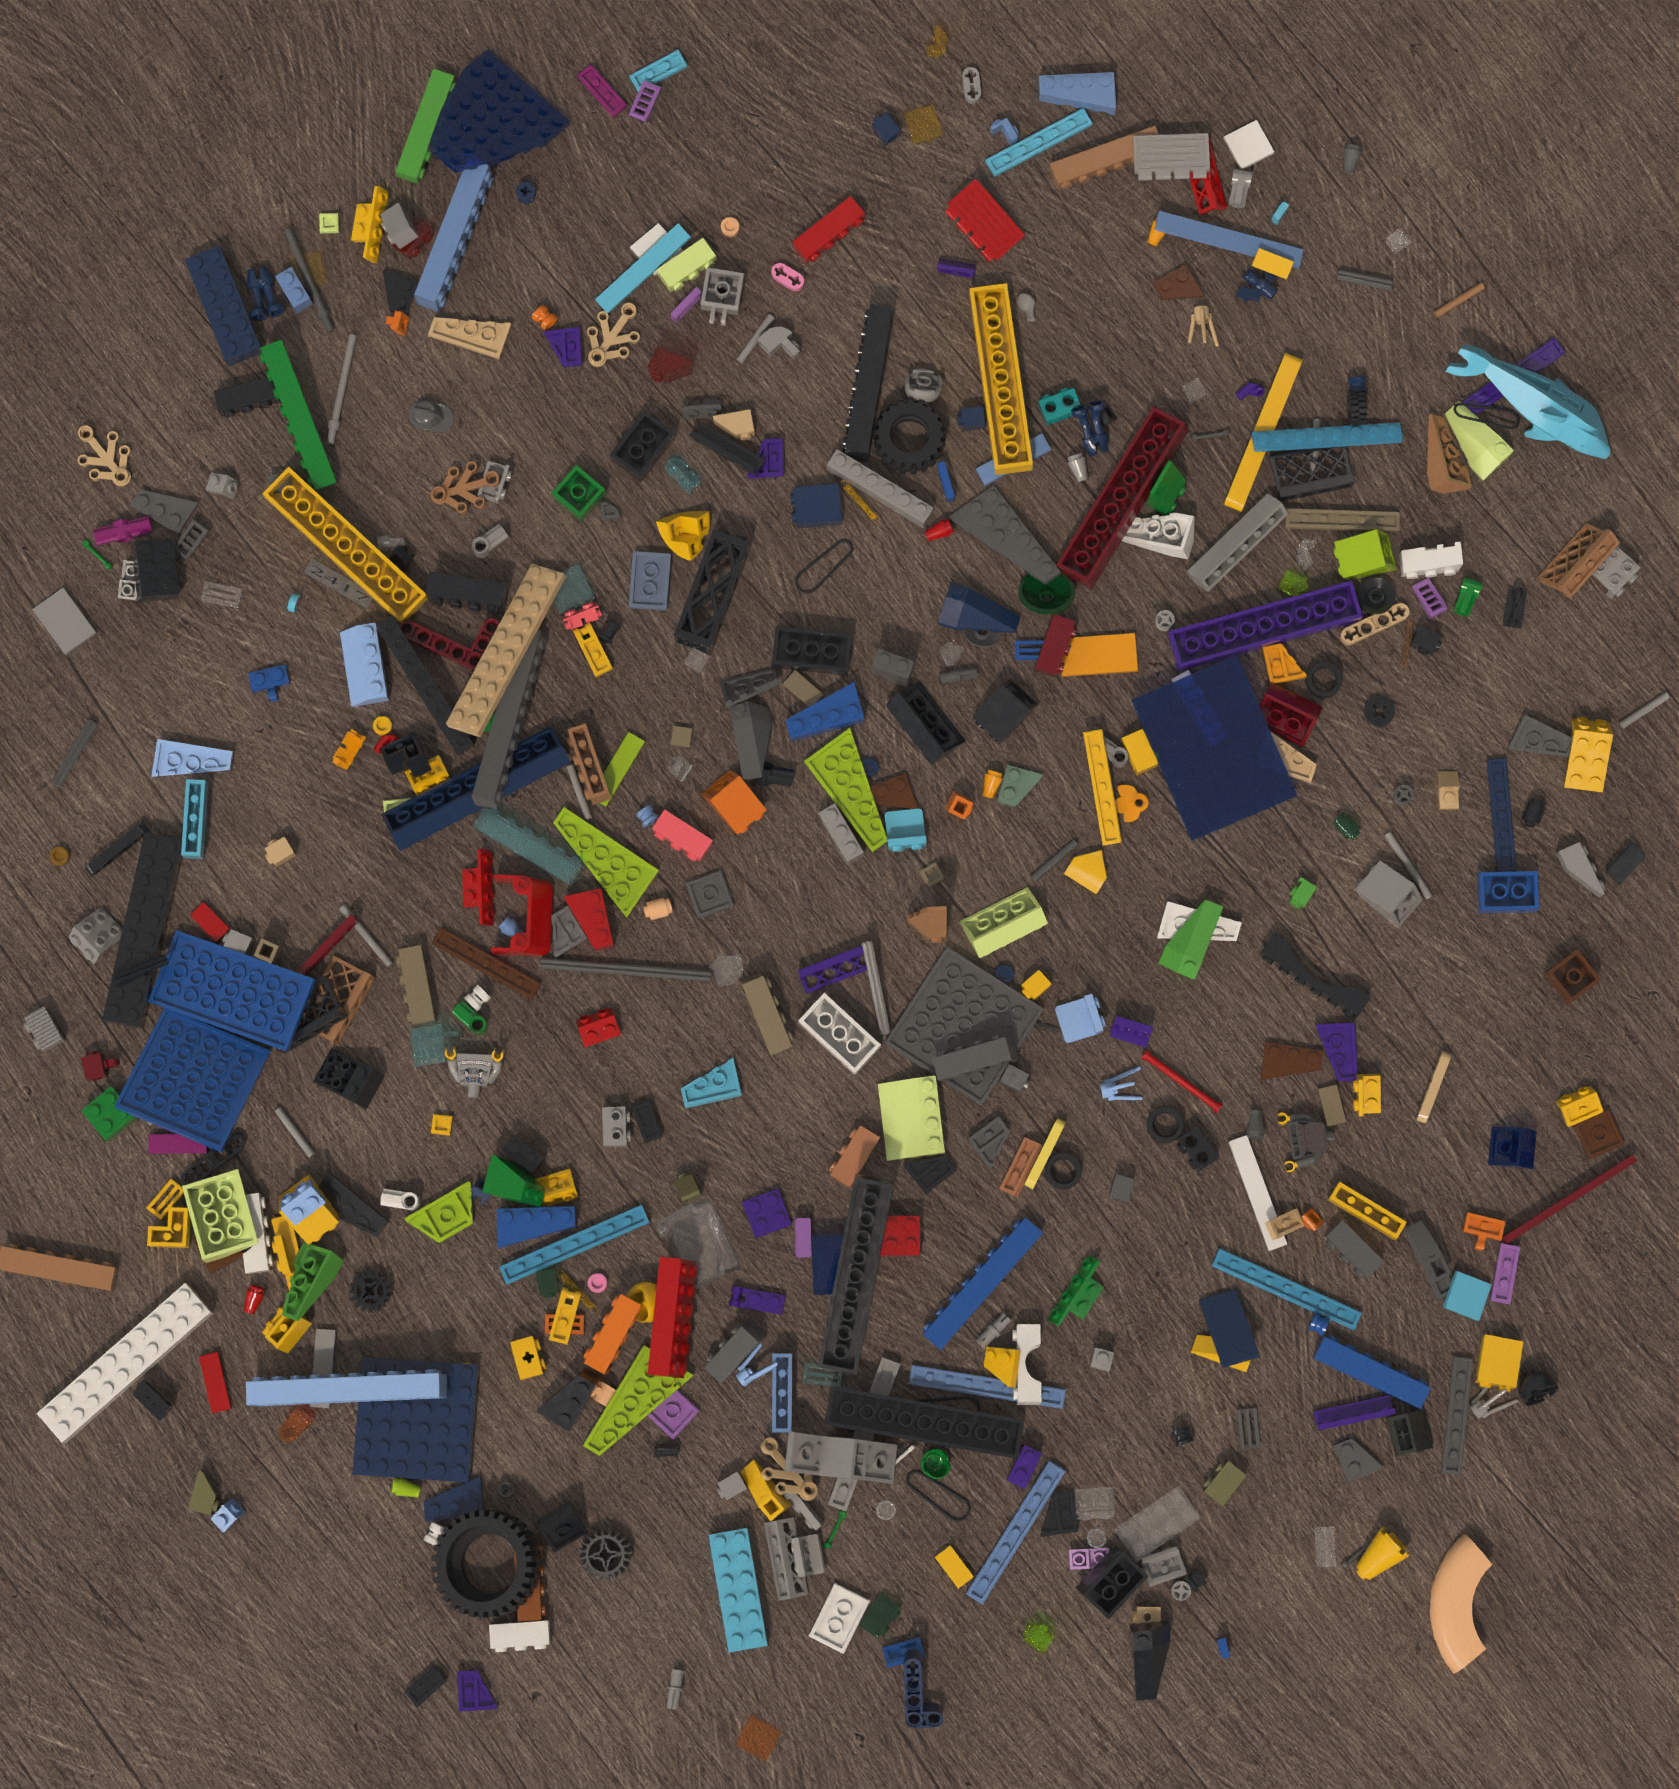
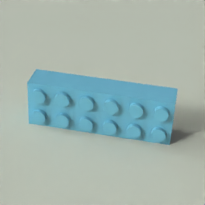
M748 1528L709 1535L728 1652L768 1646Z

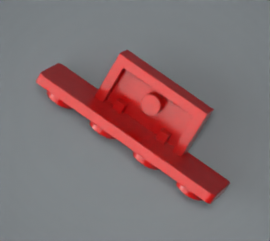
M481 848L477 849L478 868L462 870L463 908L479 907V924L493 926V857L491 850Z

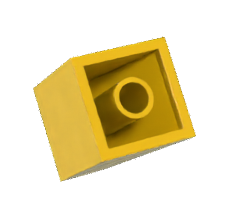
M309 1174L279 1196V1213L308 1245L312 1242H317L326 1231H331L338 1225V1213ZM311 1179L313 1186L325 1198L326 1203L297 1225H294L280 1209L281 1199L285 1194L294 1192L300 1183Z

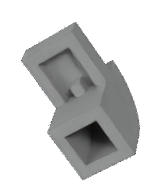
M770 328L757 339L758 345L770 357L781 347L794 361L800 356V351L798 350L800 347L794 340L790 341L792 332L787 328Z

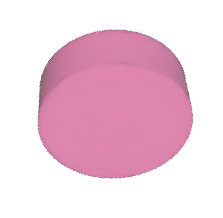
M595 1273L589 1277L588 1287L591 1291L601 1293L607 1288L608 1283L604 1275Z

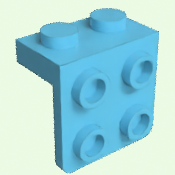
M921 809L885 813L888 850L901 852L906 848L921 850L923 847H926L923 811Z

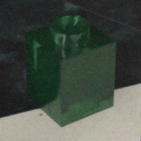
M556 1269L536 1272L539 1295H544L545 1299L556 1297V1293L560 1292Z

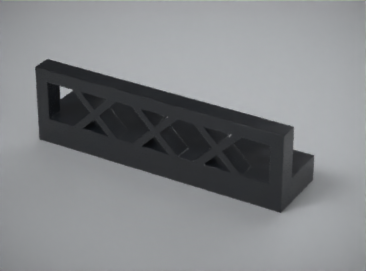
M704 423L700 425L697 432L692 430L690 433V437L694 441L755 477L758 476L766 463L765 459Z

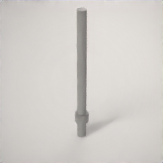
M353 334L349 335L333 414L328 423L329 432L326 442L328 444H334L336 431L339 430L340 426L339 417L357 338Z

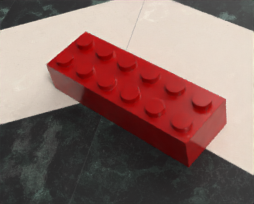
M660 1257L648 1375L684 1378L687 1372L688 1338L692 1329L690 1319L694 1310L692 1300L696 1291L694 1281L698 1272L696 1261Z

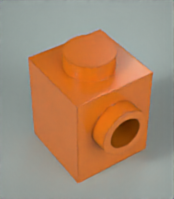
M953 790L945 808L948 812L965 820L967 815L969 816L972 812L973 802L970 798Z

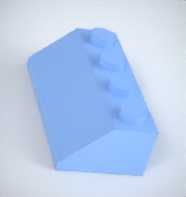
M376 623L357 625L340 632L351 707L389 701L380 637Z

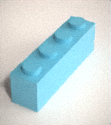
M186 779L181 855L185 859H204L209 786L206 780Z

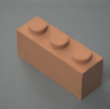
M861 1125L858 1129H853L849 1136L852 1140L848 1146L844 1144L839 1153L842 1155L838 1162L834 1161L829 1169L832 1172L830 1177L848 1188H851L854 1183L855 1173H860L880 1140L879 1136Z

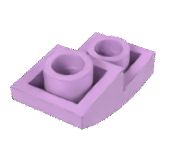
M1110 1549L1069 1550L1070 1570L1093 1569Z

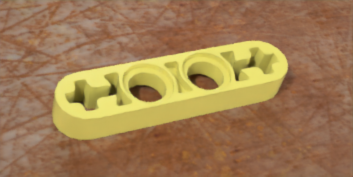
M1057 1118L1024 1184L1031 1189L1034 1188L1066 1123L1065 1121Z

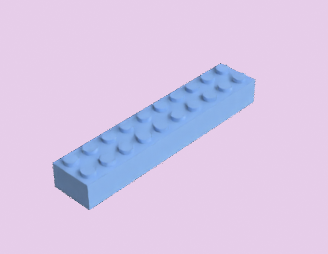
M436 1369L425 1370V1374H422V1371L410 1370L406 1371L405 1375L398 1371H388L387 1375L379 1372H368L367 1376L360 1373H348V1377L341 1374H329V1378H326V1375H310V1379H307V1376H290V1380H288V1377L277 1376L271 1377V1381H269V1378L255 1377L252 1378V1381L246 1382V1405L248 1406L447 1398V1374H442L441 1370Z

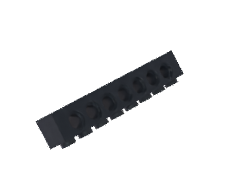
M391 615L376 625L378 631L457 756L472 748L474 744L467 733L447 726L446 722L452 713V709L393 616Z

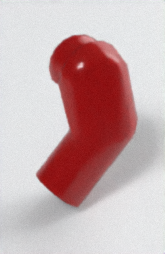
M395 734L384 735L373 750L381 755V747L400 738Z

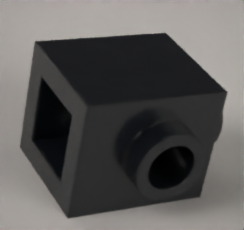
M1420 626L1411 647L1418 649L1417 652L1422 655H1432L1434 651L1438 652L1442 641L1439 640L1441 634Z

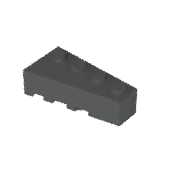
M998 1035L992 1037V1041L986 1043L984 1040L974 1042V1046L969 1048L964 1045L955 1048V1052L948 1053V1051L937 1053V1057L932 1058L938 1081L968 1074L967 1072L983 1071L988 1066L989 1068L1002 1066L1005 1061H1012V1063L1019 1061L1014 1040Z

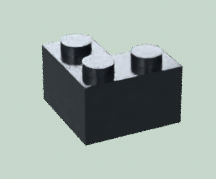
M415 732L380 748L392 775L410 768L414 778L432 770Z

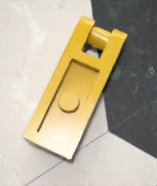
M590 622L581 629L573 630L595 677L597 678L613 670ZM589 633L590 638L584 640L582 636Z
M563 1287L549 1340L568 1345L582 1292L568 1291L569 1288ZM566 1298L573 1300L572 1305L565 1304Z

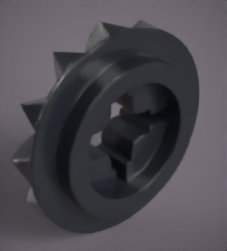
M1385 697L1371 698L1364 707V716L1367 722L1373 726L1383 727L1389 724L1394 717V706ZM1376 707L1377 709L1385 707L1382 717L1380 715L1373 717Z

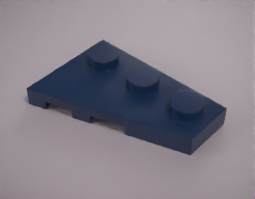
M481 1476L425 1501V1522L459 1518L462 1514H469L471 1511L484 1510Z

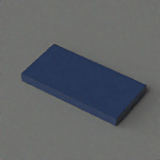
M1236 1289L1199 1300V1305L1222 1368L1260 1357Z

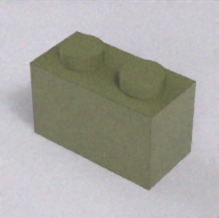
M1226 1461V1463L1221 1462L1215 1469L1217 1472L1213 1479L1209 1477L1203 1485L1205 1487L1203 1492L1220 1506L1227 1502L1247 1476L1229 1461Z

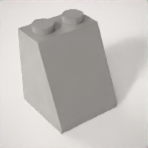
M1382 861L1371 867L1369 874L1358 883L1356 888L1360 898L1398 929L1423 900L1415 884Z

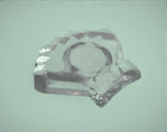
M722 953L718 954L715 961L709 966L710 969L714 970L717 985L728 986L734 984L740 978L743 972V962L740 955L724 956Z

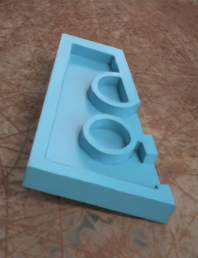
M733 1058L722 1066L716 1067L705 1076L699 1077L681 1088L685 1109L742 1096Z

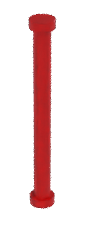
M1146 1051L1141 1058L1143 1061L1147 1060L1212 1107L1215 1113L1218 1112L1223 1105L1221 1102H1216L1150 1054L1151 1051Z

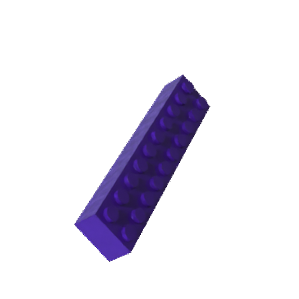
M1349 581L1171 630L1168 632L1167 637L1177 671L1179 672L1262 649L1266 646L1280 644L1361 621L1363 616L1353 583Z

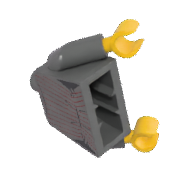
M1285 1113L1278 1114L1279 1117H1286L1284 1122H1278V1124L1282 1126L1288 1124L1293 1160H1296V1162H1285V1164H1293V1169L1287 1172L1294 1171L1296 1167L1303 1168L1313 1165L1322 1157L1323 1151L1328 1150V1143L1335 1140L1333 1131H1326L1324 1123L1318 1122L1316 1118L1307 1113L1290 1114V1116H1287Z

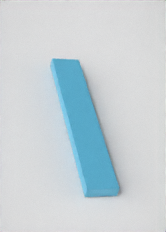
M1082 108L985 159V162L992 175L996 177L1091 127L1093 123L1085 109Z
M678 223L595 299L596 302L609 314L691 239L690 235Z

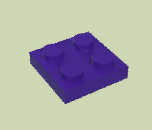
M779 1189L742 1202L755 1239L792 1225Z

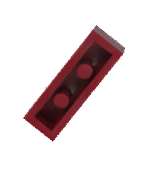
M1056 614L1053 615L1035 671L1054 678L1057 677L1058 673L1062 674L1065 666L1062 660L1064 655L1068 656L1071 645H1068L1070 638L1074 639L1077 628L1074 626L1076 621Z

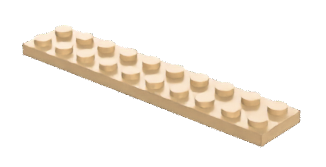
M531 564L446 722L448 727L481 737L566 578L564 573Z

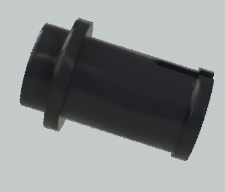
M658 1443V1445H654V1457H658V1459L667 1456L678 1457V1444L660 1445Z

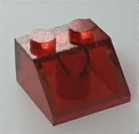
M657 346L648 364L649 376L657 383L672 382L692 374V361Z

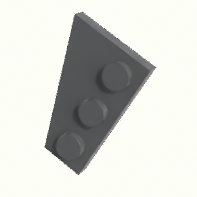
M141 489L130 504L132 508L145 516H149L150 519L177 535H180L199 505L198 502Z

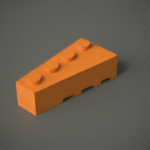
M625 1294L616 1295L611 1304L613 1306L611 1313H607L602 1321L604 1324L602 1330H598L593 1338L595 1343L592 1349L589 1347L583 1357L586 1359L584 1364L603 1374L610 1373L612 1367L609 1365L617 1359L620 1353L619 1347L626 1341L629 1334L628 1330L633 1327L643 1307V1304Z

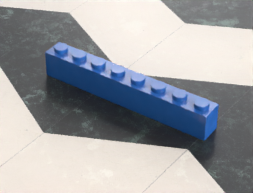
M1027 1218L1023 1221L1019 1219L1012 1228L1015 1230L1012 1234L1009 1235L1007 1233L1000 1240L1002 1245L998 1250L992 1249L987 1255L989 1260L985 1264L981 1262L974 1270L977 1274L972 1279L968 1277L961 1285L963 1287L962 1291L959 1294L955 1292L950 1297L949 1301L951 1303L948 1307L945 1308L943 1306L936 1313L938 1318L934 1323L929 1321L923 1328L925 1331L923 1336L940 1351L1043 1234Z

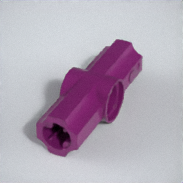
M149 516L130 521L128 519L113 522V525L93 529L97 546L116 541L118 543L128 542L133 537L153 533Z

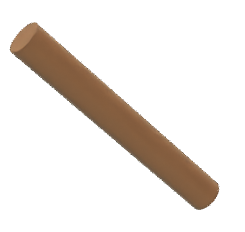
M1480 282L1435 310L1434 315L1438 318L1485 289L1483 283Z

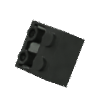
M1425 1410L1386 1418L1395 1456L1433 1448Z

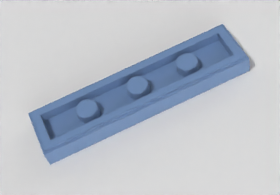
M1043 434L1030 439L1032 460L1051 451ZM993 460L976 468V472L984 486L1007 475H995Z

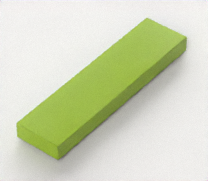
M630 732L626 735L603 774L611 799L645 744L644 740ZM610 800L601 802L600 804L607 807Z

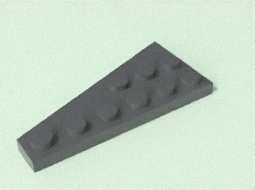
M994 485L948 517L950 522L955 523L962 530L970 533L980 542L1001 556L1003 555L1046 585L1061 574L1054 562Z

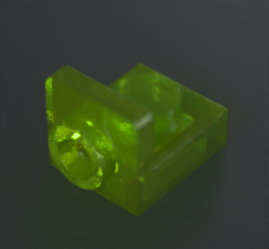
M1286 570L1278 588L1294 596H1298L1301 593L1305 594L1309 583H1306L1308 577L1305 576L1303 578Z

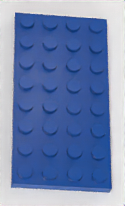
M176 930L166 954L169 964L161 967L148 1002L288 1052L316 980Z

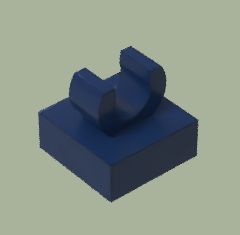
M479 1178L471 1189L473 1193L472 1199L474 1200L477 1196L481 1197V1204L483 1205L489 1200L491 1195L482 1193L485 1181Z

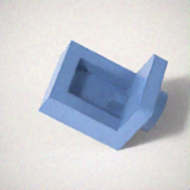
M1007 118L1003 120L998 119L992 123L990 127L992 135L1002 130L1011 146L1017 143L1019 132L1016 126L1011 125Z
M232 1498L211 1517V1520L224 1533L245 1513V1510L240 1503Z

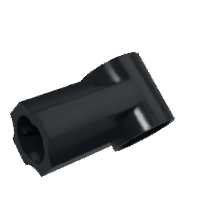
M765 761L762 777L755 778L754 781L760 786H769L770 784L791 786L794 769L775 767L772 763Z

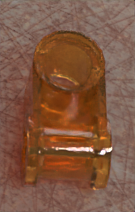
M302 1406L297 1407L288 1420L280 1427L279 1437L285 1442H293L315 1418ZM292 1428V1437L287 1436L285 1438L284 1430H290Z

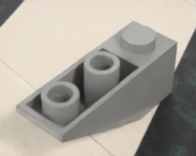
M1580 842L1556 854L1564 872L1596 896L1602 897L1605 894L1604 884L1601 880L1597 879L1595 875L1597 870L1594 864L1589 862L1587 858L1588 851L1584 845L1581 846Z

